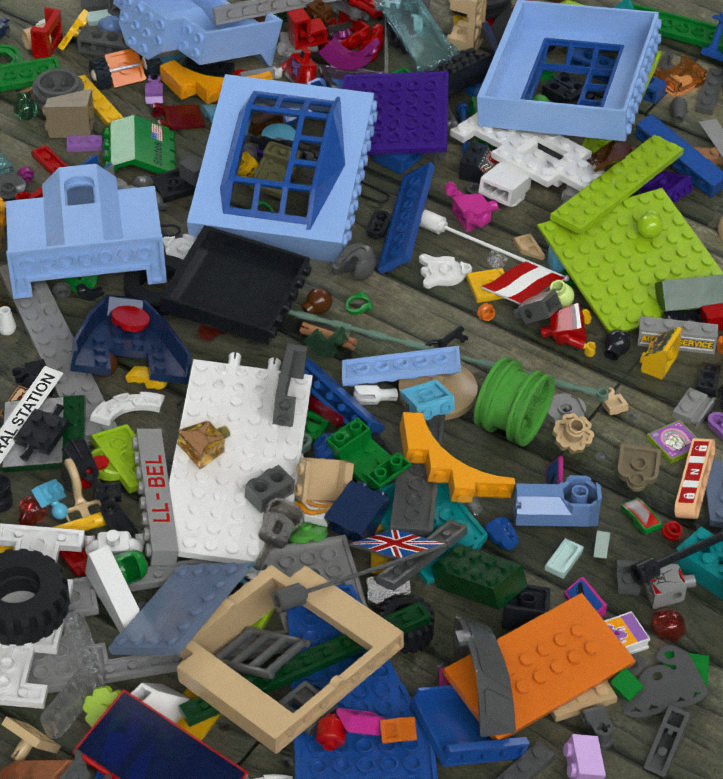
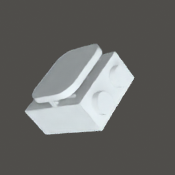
M501 161L481 177L478 193L503 205L514 207L525 199V193L530 190L532 179H530V176Z

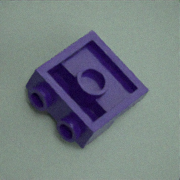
M663 171L642 186L641 193L663 188L673 203L678 202L681 197L692 192L691 176Z

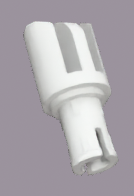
M355 385L353 398L361 405H378L380 401H397L398 398L397 388L380 389L378 385Z

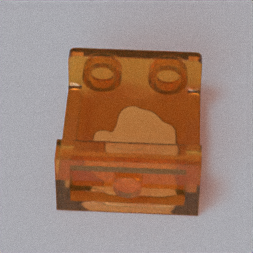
M682 55L678 65L667 70L657 66L653 76L666 81V92L676 98L704 85L707 70L688 56Z

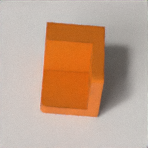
M415 717L380 720L382 744L417 740Z

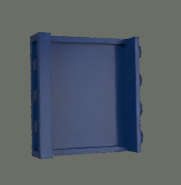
M452 685L418 688L410 703L443 767L517 760L526 752L530 745L526 737L516 738L515 735L507 739L492 740L490 736L482 737L479 732L478 720Z

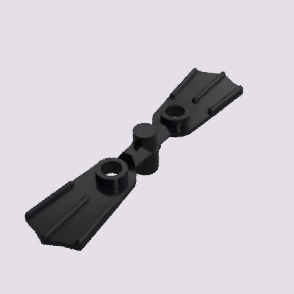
M71 439L62 448V451L67 458H71L74 461L81 478L90 482L94 488L93 497L102 502L100 511L108 530L128 531L133 538L138 533V530L119 504L107 495L105 484L98 479L99 470L86 440ZM90 469L93 473L88 474L86 470ZM111 505L114 509L109 510L106 506Z

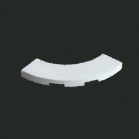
M140 392V394L129 395V393H123L113 396V399L107 402L103 401L95 408L91 414L90 421L110 426L114 419L127 412L146 410L159 413L164 403L165 395Z

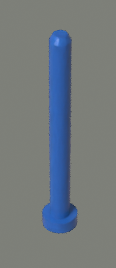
M466 103L457 105L460 123L467 119L469 106ZM469 140L462 143V156L469 146Z

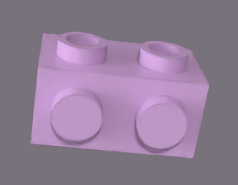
M572 734L563 747V755L567 759L568 777L570 779H604L606 774L598 736Z

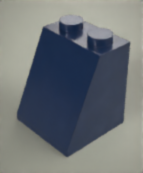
M351 480L327 511L324 519L331 531L340 535H346L348 539L356 542L374 536L391 503L385 492L378 489L375 492L369 489V486L364 482L358 481L356 483Z

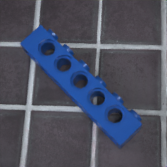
M574 49L571 65L590 67L593 50ZM598 53L596 68L613 69L616 60ZM593 76L594 79L608 84L610 79L608 76ZM653 76L643 99L656 104L665 95L667 82Z

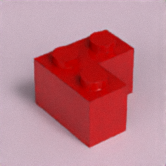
M304 8L287 12L289 40L295 50L327 43V28L320 18L310 20Z

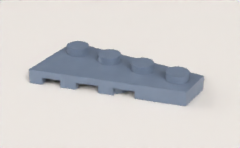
M713 459L705 496L707 497L709 526L723 528V461Z

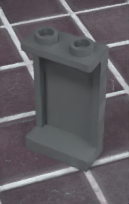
M287 343L275 395L272 424L293 427L296 397L287 395L291 378L304 379L308 346Z

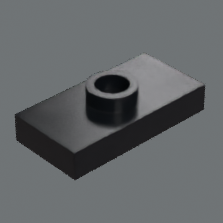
M697 310L666 311L661 315L662 319L703 323Z

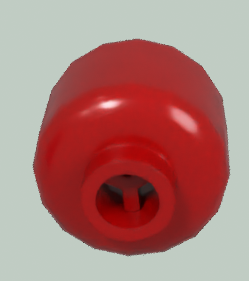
M327 714L317 723L315 739L324 750L334 751L336 748L343 746L346 741L347 731L339 716Z

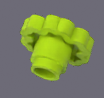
M110 686L98 687L93 691V694L85 698L83 710L88 713L85 720L91 728L121 693L120 690L113 691ZM124 706L103 733L117 731L121 725L127 722L130 710Z

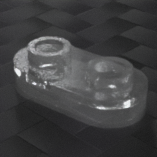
M491 250L487 258L488 265L495 269L504 268L508 257L500 252Z

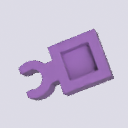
M151 76L148 77V83L145 86V97L163 96L161 76H158L156 80H152Z

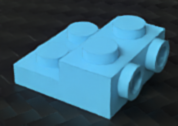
M437 379L400 390L401 398L409 405L410 412L423 413L425 420H430L436 415L449 414L455 410L454 395Z

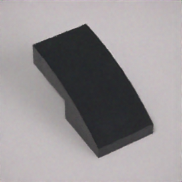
M702 362L697 391L709 396H716L721 365Z

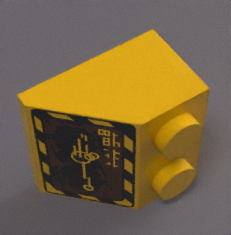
M677 327L663 332L654 341L650 342L648 351L643 352L640 358V363H642L641 372L661 380L664 378L678 357L683 328Z

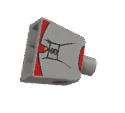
M670 564L661 568L659 577L644 583L652 609L682 602L685 599L687 588L696 587L694 574L683 576L678 564Z

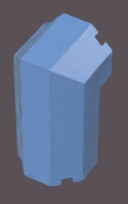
M570 475L566 478V482H561L560 484L515 483L514 525L598 526L602 500L601 485L597 482L596 485L592 483L591 478L588 476Z

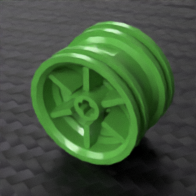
M507 356L502 357L492 367L479 392L474 410V424L476 427L484 428L488 432H494L499 428L506 432L508 441L516 442L517 445L523 447L528 445L537 435L549 412L555 392L554 376L545 374V372L540 370L529 374L523 371L521 362Z

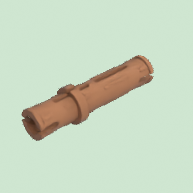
M306 322L302 323L304 328L300 327V334L332 343L336 347L342 346L352 351L356 348L353 344L357 345V339L342 335L339 331L332 332Z

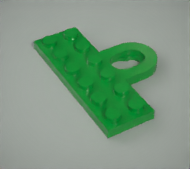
M6 44L0 45V56L8 55V57L12 58V62L9 64H0V92L32 87L33 82L42 72L61 68L57 56L23 61L16 47Z

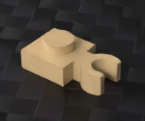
M610 387L608 400L602 402V406L609 415L628 411L626 400L621 394L615 395V390Z

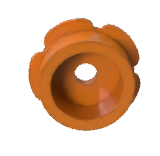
M484 303L478 308L477 315L480 320L490 321L495 316V309L491 304Z

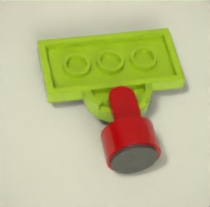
M128 424L92 434L90 441L96 449L91 453L99 470L98 479L104 481L120 480L128 493L136 492L139 479H136L135 476L137 464H134V451L136 450L132 449V437H136ZM63 464L61 468L62 481L66 489L73 493L70 475ZM90 469L86 470L88 474L93 473ZM80 476L82 490L90 488L92 486L91 483L83 480Z

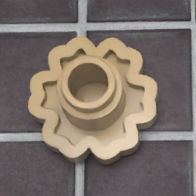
M575 413L564 414L561 420L555 422L552 434L556 437L554 443L562 451L568 449L571 454L582 453L585 447L591 445L594 437V432L590 430L591 422L584 416L578 418Z

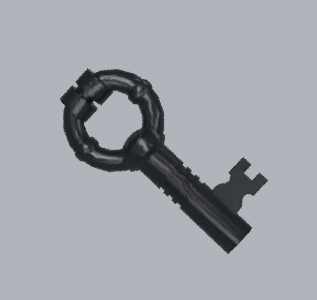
M459 325L444 338L428 341L426 346L431 347L433 344H437L439 348H444L455 338L460 339L464 343L465 340H468V337L463 335L464 328Z

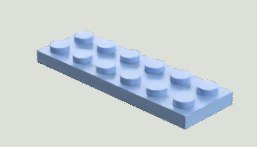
M459 346L342 360L343 386L351 387L358 384H376L382 381L394 382L399 379H416L423 376L434 377L440 374L452 375L462 372Z

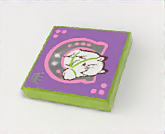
M680 420L647 434V440L655 448L662 449L661 455L670 464L688 457L692 439L697 438Z

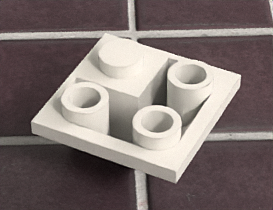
M141 683L131 692L132 695L175 724L183 717L179 711V705L192 700L163 684ZM130 708L134 717L151 726L154 725L151 721Z

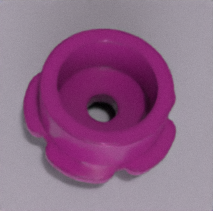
M23 167L17 172V175L22 177L26 183H29L33 180L34 171L29 167Z

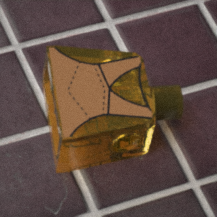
M204 421L178 430L177 444L195 465L202 469L223 454L225 439L230 436V431L225 425L216 429L210 421Z

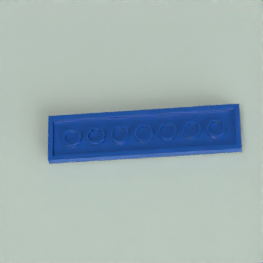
M431 161L404 175L402 178L377 268L381 274L392 271L401 264L408 263L412 258L413 248L435 168Z

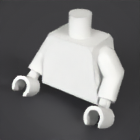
M110 530L98 533L96 540L95 535H85L83 547H85V552L88 555L108 545L113 556L132 549L143 552L147 541H144L143 533L135 534L134 539L128 531Z

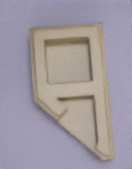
M531 233L514 237L513 243L521 254L544 260L545 254Z

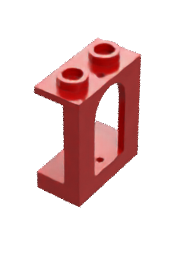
M45 7V26L43 28L32 26L30 29L33 58L51 57L63 39L61 10ZM50 34H51V37H54V38H55L54 41H53V43L51 44V46H50V38H49Z

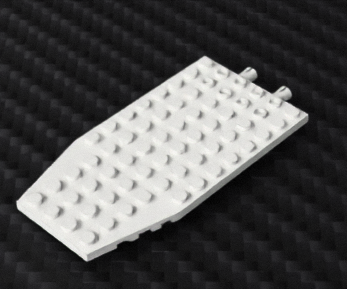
M235 352L229 354L228 364L193 359L179 430H196L206 422H210L211 425L208 427L206 435L218 436L217 433L219 434L224 431L228 437L212 442L205 447L211 453L213 450L215 451V448L217 452L222 450V453L212 458L208 455H201L199 462L205 465L200 469L191 459L190 454L180 447V443L185 446H190L191 444L179 431L169 480L179 550L178 557L222 563H246L247 566L253 563L257 567L263 568L280 533V529L288 517L295 495L293 492L292 495L260 513L245 498L246 484L252 478H257L267 469H272L278 464L295 480L294 485L297 483L296 466L299 463L302 452L313 375L304 374V379L291 378L287 396L296 397L293 427L272 424L275 395L281 373L279 371L281 361L276 358L275 364H273L274 358H270L267 369L241 366L240 361L242 357L239 353H236V358L234 359Z

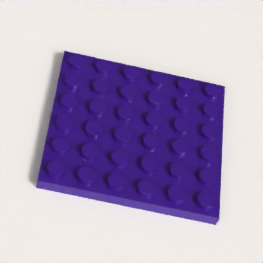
M448 71L344 75L343 89L374 93V100L377 101V121L373 123L374 135L370 137L371 149L367 151V155L447 152Z

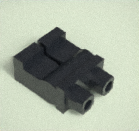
M562 72L554 80L552 79L543 85L542 95H545L554 103L577 105L584 84L567 73ZM588 91L585 99L594 100V95Z

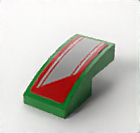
M636 498L621 504V512L633 519V526L642 533L648 534L662 528L663 525L659 518L641 499Z

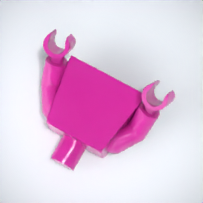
M448 182L444 187L447 190V195L453 197L452 212L466 232L476 228H483L486 224L490 223L491 213L498 210L496 200L487 202L480 193L463 194L457 190V186L453 182Z

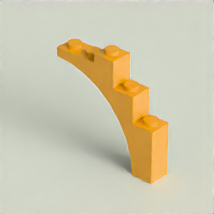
M175 60L160 65L161 80L181 100L196 94L206 104L219 100L224 77L208 76L191 71ZM270 71L246 76L273 80V74Z
M403 412L399 427L404 458L410 463H425L428 482L448 483L451 502L471 503L473 496L511 498L515 487L514 478L492 475L467 466L450 455L435 440L426 425L423 413Z

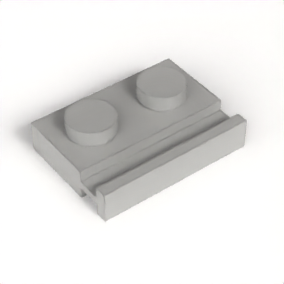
M689 388L673 410L672 417L688 424H696V427L699 428L714 406L716 398L713 397L711 399L707 397V394Z

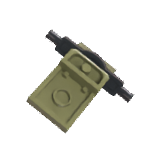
M251 135L249 142L259 145L258 148L264 150L263 158L252 178L284 182L293 141L280 137L272 139L266 136L259 138ZM299 144L296 159L317 161L318 157L315 152L311 151V147ZM294 166L291 181L292 179L298 180L304 167ZM249 185V188L254 189L255 186ZM261 187L260 192L281 198L282 189Z

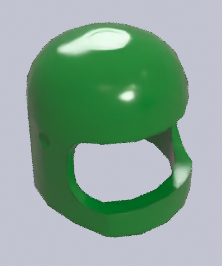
M132 549L114 556L127 585L146 576L148 564L142 552Z

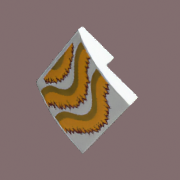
M296 500L289 510L288 518L327 527L324 516L333 503L321 500H306L305 503Z

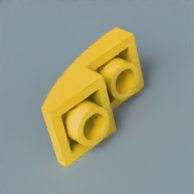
M134 366L125 376L128 383H145L147 389L155 388L160 390L165 388L168 383L149 380L148 367Z

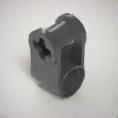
M602 704L581 710V721L588 734L598 736L601 750L610 748L613 743L611 735L614 731V726L608 716L606 707Z

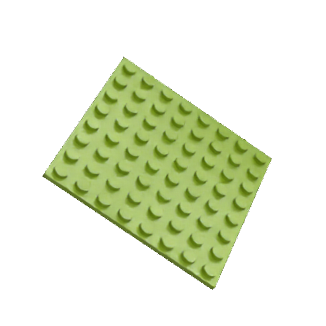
M663 188L627 198L581 235L552 220L537 224V228L608 333L615 329L624 330L625 332L638 329L641 316L662 318V313L666 311H663L658 304L655 290L656 282L723 275V271ZM648 210H656L663 222L662 232L659 236L652 239L643 237L637 229L638 220ZM700 308L682 309V310H697V309H700Z

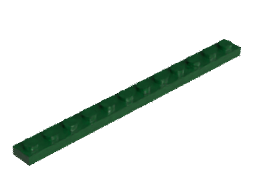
M421 602L382 617L403 631V634L431 622V615ZM343 634L296 654L275 672L273 679L248 675L244 678L267 694L366 651V649L346 634ZM196 697L179 705V711L189 727L221 714L201 697Z

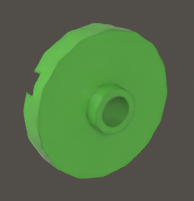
M298 521L288 525L286 528L287 540L295 544H307L309 540L319 542L328 535L327 527L312 524L311 522Z

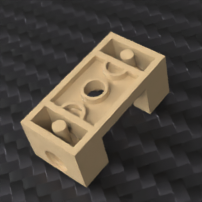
M448 0L450 10L467 14L466 21L459 20L457 25L453 26L451 34L447 35V51L459 54L461 50L466 51L469 48L478 50L484 40L481 35L482 23L485 22L487 0Z

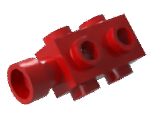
M381 24L374 25L371 34L365 37L357 50H362L377 38L380 44L377 46L378 50L371 55L373 59L370 63L377 59V54L383 49L385 42L383 37L385 27Z

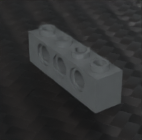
M84 27L77 37L78 52L103 57L106 54L130 49L125 43L123 34Z

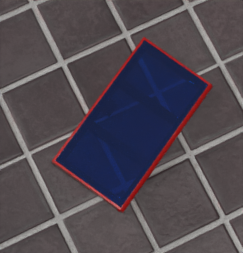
M125 689L122 690L75 747V750L82 752L83 757L81 759L103 775L112 774V779H247L249 772Z

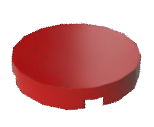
M118 306L112 310L111 322L116 327L117 324L121 326V329L124 331L140 332L149 326L150 316L144 310L134 306Z

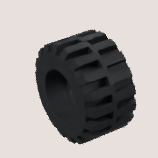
M401 595L399 598L397 596L392 597V601H386L385 606H382L380 616L385 617L417 602H421L431 615L430 623L404 634V647L400 650L403 654H408V652L414 654L417 653V650H424L425 646L430 645L434 636V610L430 608L428 602L424 603V599L420 597L417 599L414 595H410V597H406V595Z

